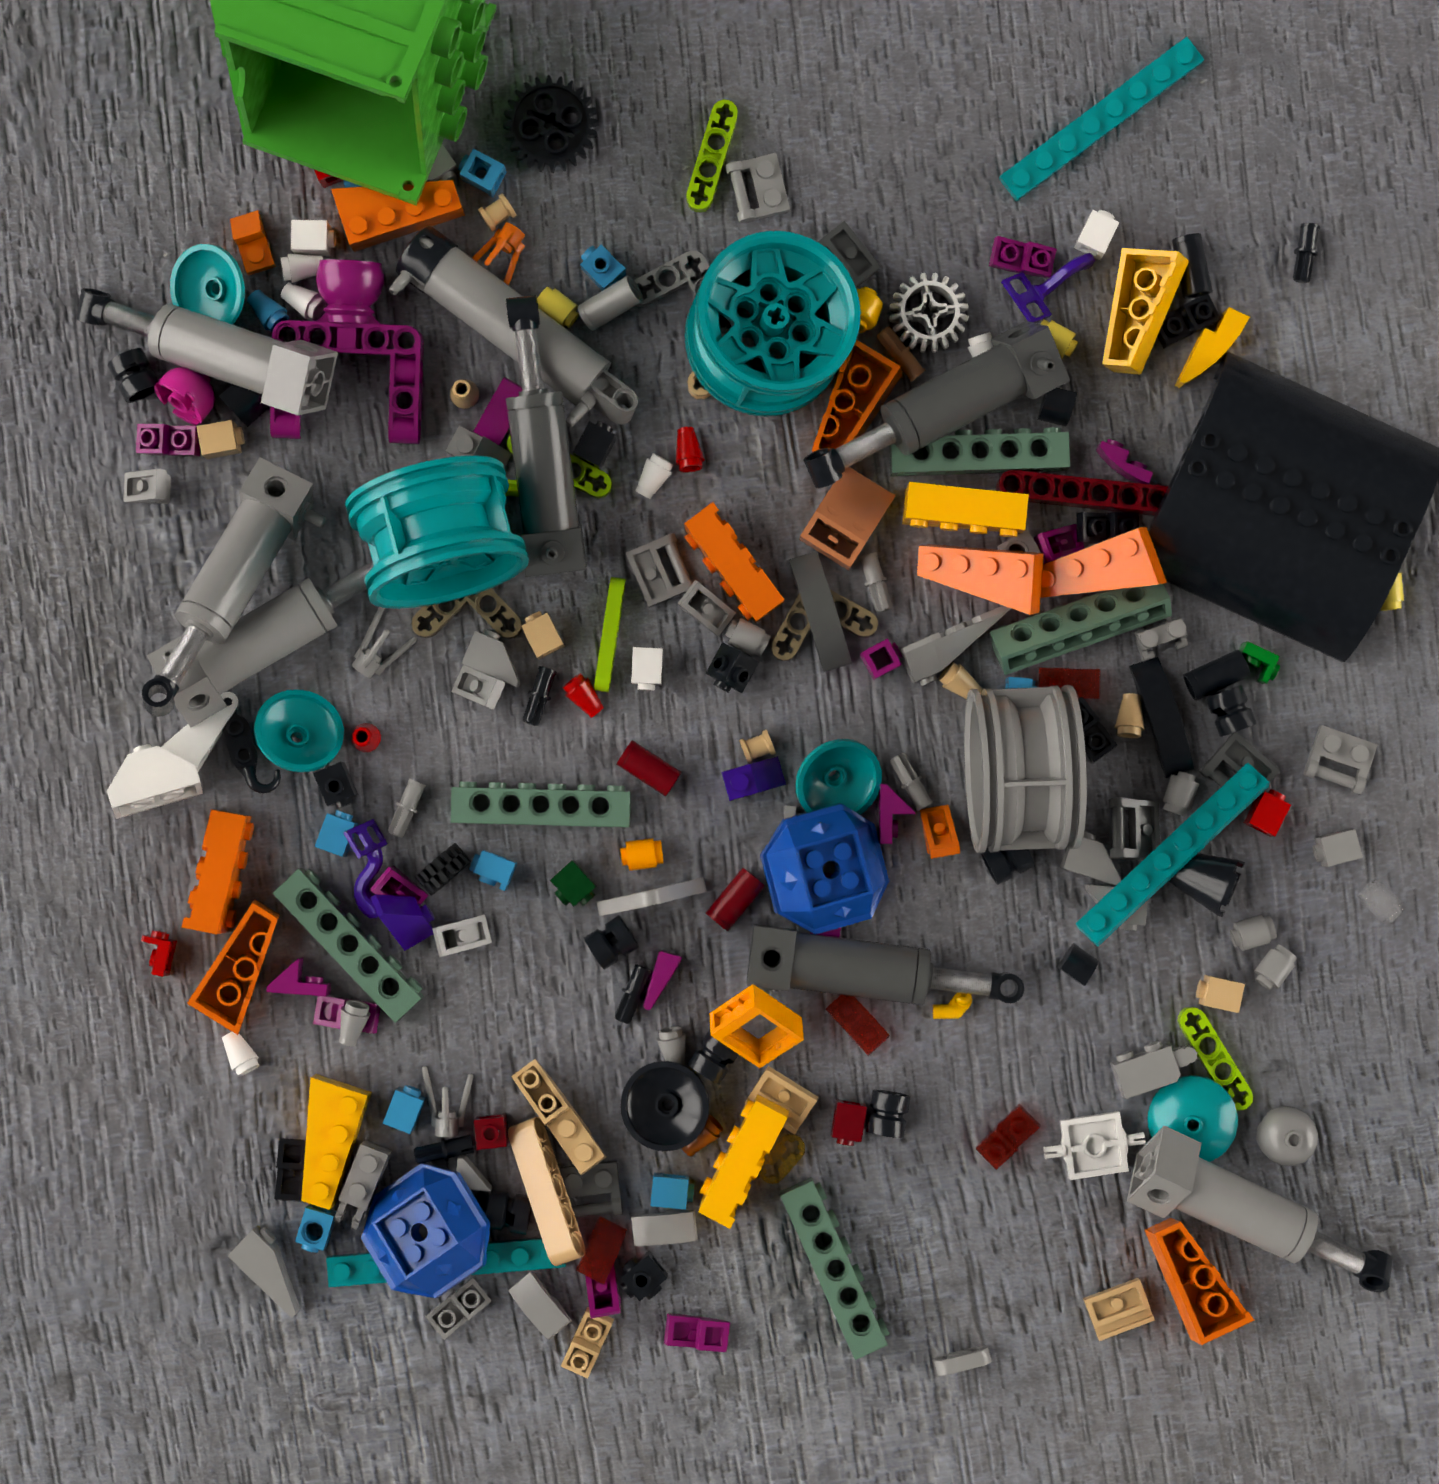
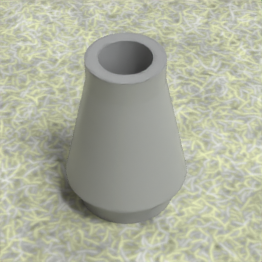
M347 1000L345 1006L341 1007L339 1038L341 1044L351 1047L356 1046L357 1040L370 1017L368 1012L369 1005L358 1000Z
M672 1026L659 1030L657 1042L665 1061L677 1062L685 1066L686 1034L682 1032V1027Z

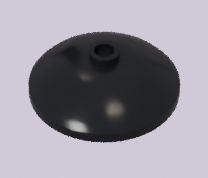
M658 1061L645 1065L630 1077L622 1092L620 1108L624 1125L636 1141L653 1150L674 1151L689 1145L701 1134L708 1120L710 1104L707 1090L695 1072L677 1062ZM666 1099L673 1101L674 1106L672 1109L665 1107L664 1101Z

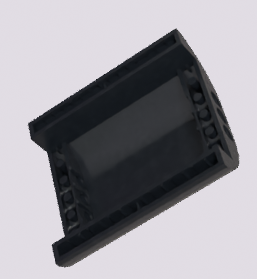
M1226 351L1214 377L1217 381L1148 530L1166 581L1340 662H1345L1358 647L1383 606L1424 518L1439 478V447Z

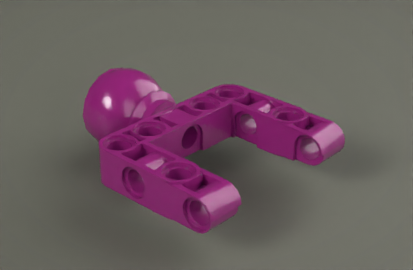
M320 260L316 272V284L321 297L328 304L323 309L325 314L317 321H281L274 327L272 338L284 342L283 332L288 328H293L296 332L295 341L304 340L313 343L312 335L314 331L322 329L325 332L326 339L319 346L337 351L338 353L390 356L389 443L420 444L424 357L422 334L416 328L407 325L380 324L373 316L375 311L370 306L377 301L384 286L382 263L359 260ZM380 331L385 336V343L380 348H375L371 344V337L375 332ZM405 333L413 334L415 343L410 349H404L400 344V339ZM404 392L410 393L413 397V403L408 409L401 408L398 402L400 395ZM270 406L271 437L301 439V415H295Z

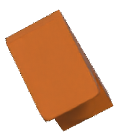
M259 211L231 218L233 240L238 245L247 275L276 267Z
M949 805L919 810L926 850L930 854L931 859L960 854V845Z

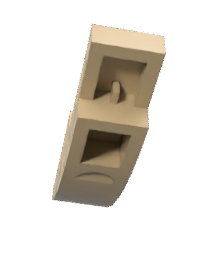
M536 1059L511 1076L581 1175L606 1158V1155L592 1137V1133Z

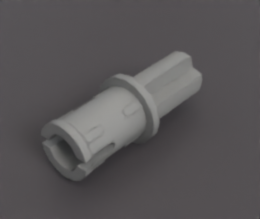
M874 552L859 557V560L861 561L867 581L865 587H869L875 610L883 612L892 608V603L885 583L888 579L883 576L878 554Z
M900 753L893 757L890 763L902 783L900 787L901 789L905 788L916 811L933 803L920 781L922 776L917 775L907 755Z
M409 778L400 802L395 804L398 807L388 828L390 834L400 838L404 837L413 814L418 813L416 807L427 785Z

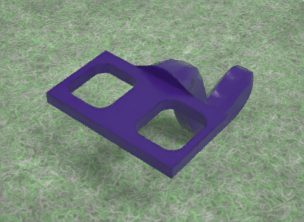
M1092 253L1080 255L1065 264L1040 285H1032L1023 272L1003 279L1001 283L1027 321L1036 323L1052 315L1043 302L1045 297L1073 274L1091 268L1096 259ZM1019 279L1027 291L1018 294L1010 284V281ZM1036 303L1043 312V315L1037 318L1033 317L1026 305Z
M371 819L345 831L343 834L358 859L365 855L368 858L366 867L359 874L355 882V902L365 916L377 918L378 914L370 898L372 896L369 892V884L383 864L381 848L388 843L374 819ZM367 827L374 829L380 843L376 844L372 840ZM355 833L359 836L365 850H359L352 838V834Z

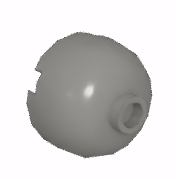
M1280 1106L1268 1111L1257 1127L1256 1140L1260 1151L1269 1160L1281 1166H1296L1306 1162L1314 1154L1318 1145V1132L1314 1121L1307 1113L1292 1106Z

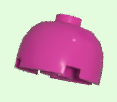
M176 367L169 370L154 386L159 400L164 405L169 402L176 408L172 411L173 414L193 425H198L199 422L200 424L212 410L215 402L213 387L209 383V376L184 367Z

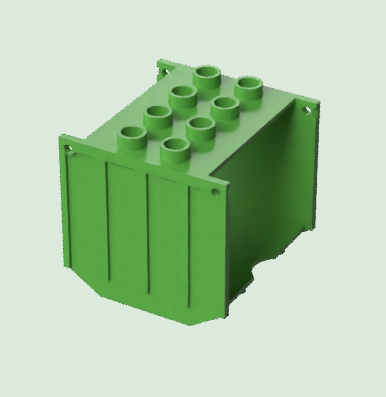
M210 0L216 28L214 33L220 40L222 55L227 61L244 145L417 206L444 138L456 142L461 135L467 115V107L460 105L465 87L477 91L484 78L488 56L481 54L487 31L496 12L495 4H486L485 0ZM406 184L414 186L411 191L403 189Z

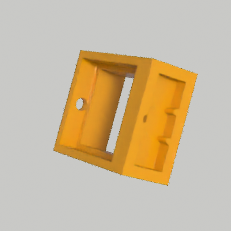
M754 984L709 1013L711 1036L758 1068L775 1060L778 1056L804 1040L802 1017ZM760 1014L778 1027L758 1039L741 1026Z

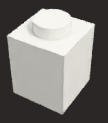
M1092 210L1074 248L1086 254L1092 253L1096 259L1101 260L1119 222L1114 220L1115 217L1107 211L1098 210L1097 212Z
M291 220V250L294 254L331 256V248H335L336 232L331 230L327 220Z
M633 647L631 683L638 684L637 690L655 691V685L662 686L663 648Z

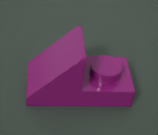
M880 784L879 843L892 844V838H898V820H893V814L916 813L887 784Z
M301 957L267 986L266 992L328 996L331 991V983L323 982L324 977L306 976L305 981H302L303 957Z
M613 1257L584 1262L591 1319L621 1313V1297L618 1291Z

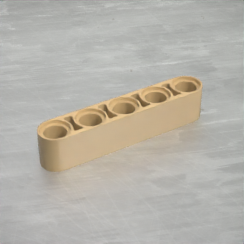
M534 1117L510 1126L508 1129L509 1141L550 1262L554 1266H559L583 1257L585 1255L584 1241L544 1123L539 1117Z

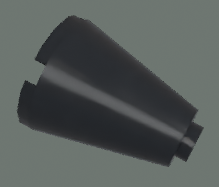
M1198 853L1168 882L1214 914L1223 917L1225 911L1220 908L1222 905H1229L1241 873L1236 872L1237 866L1243 868L1245 862Z

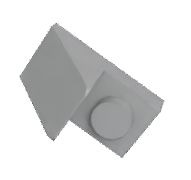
M460 425L446 449V453L453 457L486 456L495 458L503 463L504 468L512 455L488 438L480 437Z
M163 469L125 473L123 502L170 503L171 476L167 474V470Z
M697 580L693 582L678 602V605L684 612L694 617L718 637L736 614V612Z
M463 665L451 692L494 710L501 697L505 682Z
M485 914L432 928L439 957L492 943Z
M460 1155L458 1157L456 1171L461 1173L470 1190L491 1191L492 1185L467 1155Z

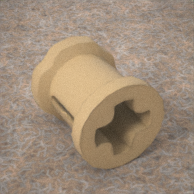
M503 193L498 195V200L486 208L480 207L478 209L492 232L496 230L498 224L507 218L517 216Z
M692 372L687 381L690 395L695 399H707L711 394L703 388L695 389L697 377Z
M767 729L762 731L761 735L746 741L744 739L739 740L748 764L753 763V759L766 754H776Z

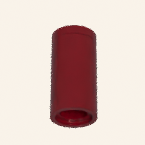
M633 740L629 743L616 764L665 797L682 773Z
M742 868L705 913L728 932L765 888V885L745 868Z

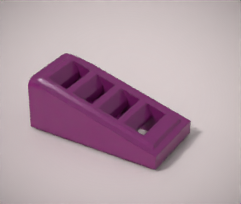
M663 950L659 951L643 1004L644 1009L650 1010L654 1006L682 959L681 955Z

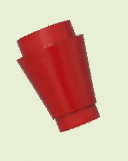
M694 427L679 428L677 430L676 465L679 466L680 472L699 471L703 468L702 463L705 459Z
M581 673L562 687L566 692L565 696L588 714L590 718L594 717L604 708L589 678H584Z
M363 723L353 730L351 739L357 750L371 752L379 746L381 734L373 724ZM364 731L367 733L368 738L365 742L361 743L358 738L361 737L359 735L360 732Z

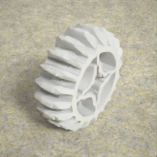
M921 273L920 283H918L914 276L910 277L909 284L911 288L907 284L902 283L899 288L903 294L898 292L893 294V299L898 303H891L889 306V310L897 312L889 317V321L893 323L899 322V324L893 327L894 332L899 333L903 331L904 333L901 335L900 340L905 342L910 338L909 347L911 349H914L916 342L920 343L921 353L926 351L927 345H930L931 351L936 353L938 350L937 343H940L943 349H947L949 347L947 338L956 343L959 338L955 332L963 333L965 327L960 323L967 322L969 316L960 313L969 308L968 304L959 303L965 298V294L962 292L955 295L954 292L957 290L958 284L954 283L950 288L946 286L949 281L947 276L943 278L942 283L937 282V273H933L931 281H927L926 273ZM930 291L945 297L950 305L936 302ZM921 292V305L912 308V311L905 312L907 301L913 295ZM926 304L930 308L931 312H936L934 313L931 322L930 319H928L927 314L920 313H924ZM953 314L951 325L943 332L937 334V320L945 318L946 315ZM908 321L921 323L928 335L914 330Z

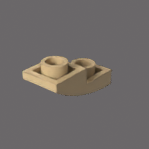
M587 1307L561 1367L588 1379L614 1319L609 1316L591 1319L590 1310Z

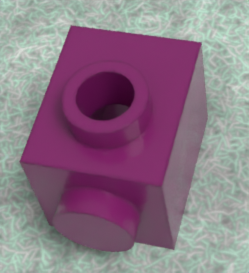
M888 638L860 653L873 681L902 665L899 659L903 658L898 646L895 642L891 644Z

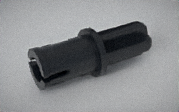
M1302 223L1300 226L1298 248L1294 249L1296 261L1293 280L1298 283H1309L1314 257L1318 255L1316 244L1320 225Z
M539 666L533 689L528 691L530 698L523 716V722L532 726L540 724L546 702L551 700L549 693L557 674L555 670Z
M638 964L634 966L635 968L627 987L622 989L624 994L615 1013V1019L626 1024L631 1023L640 999H644L645 996L642 994L653 972Z
M471 1134L448 1140L441 1138V1142L414 1149L415 1161L418 1164L444 1158L445 1161H449L448 1158L474 1153Z

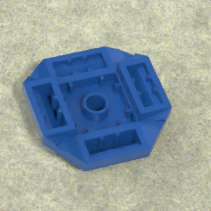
M841 803L783 819L760 854L775 913L815 935L872 919L889 883L875 824ZM832 861L835 866L834 873L830 877H825L823 866L826 862Z
M421 1163L373 1197L361 1239L391 1290L438 1298L486 1265L488 1254L486 1252L491 1223L460 1172L428 1163ZM421 1224H424L427 1228L428 1234L426 1239L422 1238L419 1233Z

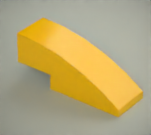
M1228 307L1223 312L1214 332L1205 328L1199 334L1174 386L1178 388L1183 387L1216 363L1241 334L1250 317Z

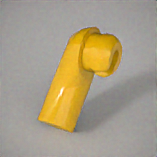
M956 992L948 1004H933V1019L961 1018L972 1004V995Z

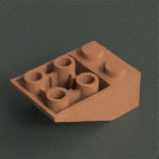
M846 467L845 472L842 473V478L832 485L803 530L799 540L849 571L889 508L895 495L854 469Z

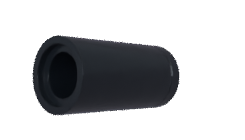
M1201 233L1187 234L1173 239L1174 251H1179L1189 260L1180 281L1183 298H1197L1207 293H1212L1213 290Z
M1237 649L1183 674V678L1190 695L1197 701L1249 677L1250 670L1244 656Z

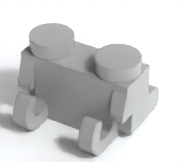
M1170 616L1164 619L1166 624L1145 631L1143 626L1137 628V632H1134L1135 642L1143 662L1155 658L1153 651L1147 652V649L1175 639L1179 640L1175 642L1176 649L1188 646L1186 639L1188 633L1182 618L1176 617L1172 621Z

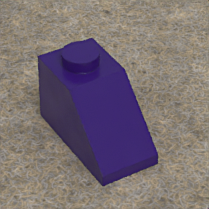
M778 756L721 772L729 801L786 785Z
M374 895L370 897L378 917L404 951L433 935L431 921L435 920L429 907L426 904L421 906L415 897Z

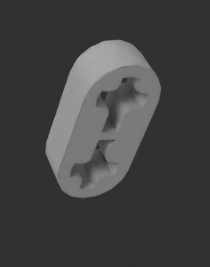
M982 1345L944 1354L934 1358L933 1361L937 1375L943 1376L985 1366L991 1363L992 1359L988 1346Z

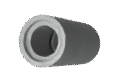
M627 275L578 305V311L586 326L594 331L641 303L643 296L636 282Z

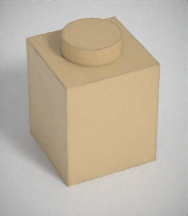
M227 420L196 426L201 455L206 459L242 453L241 445L245 444L242 427H237L234 421Z
M538 611L525 618L526 624L521 627L538 659L565 647L548 613L542 615Z
M1204 975V980H1200L1198 983L1196 998H1200L1199 1004L1203 1006L1239 1013L1245 984Z

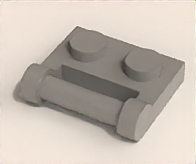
M776 153L744 161H733L725 165L727 175L731 176L739 209L737 213L739 223L751 222L790 212ZM750 171L759 208L750 209L742 176L743 172Z
M675 533L668 534L626 552V556L649 608L686 593L695 581L690 578L677 548L676 542L678 540ZM664 547L680 582L679 585L672 587L657 553V550Z
M1320 725L1304 769V775L1310 778L1316 776L1351 788V792L1361 795L1365 788L1366 778L1378 744ZM1320 757L1356 769L1355 777L1319 765Z

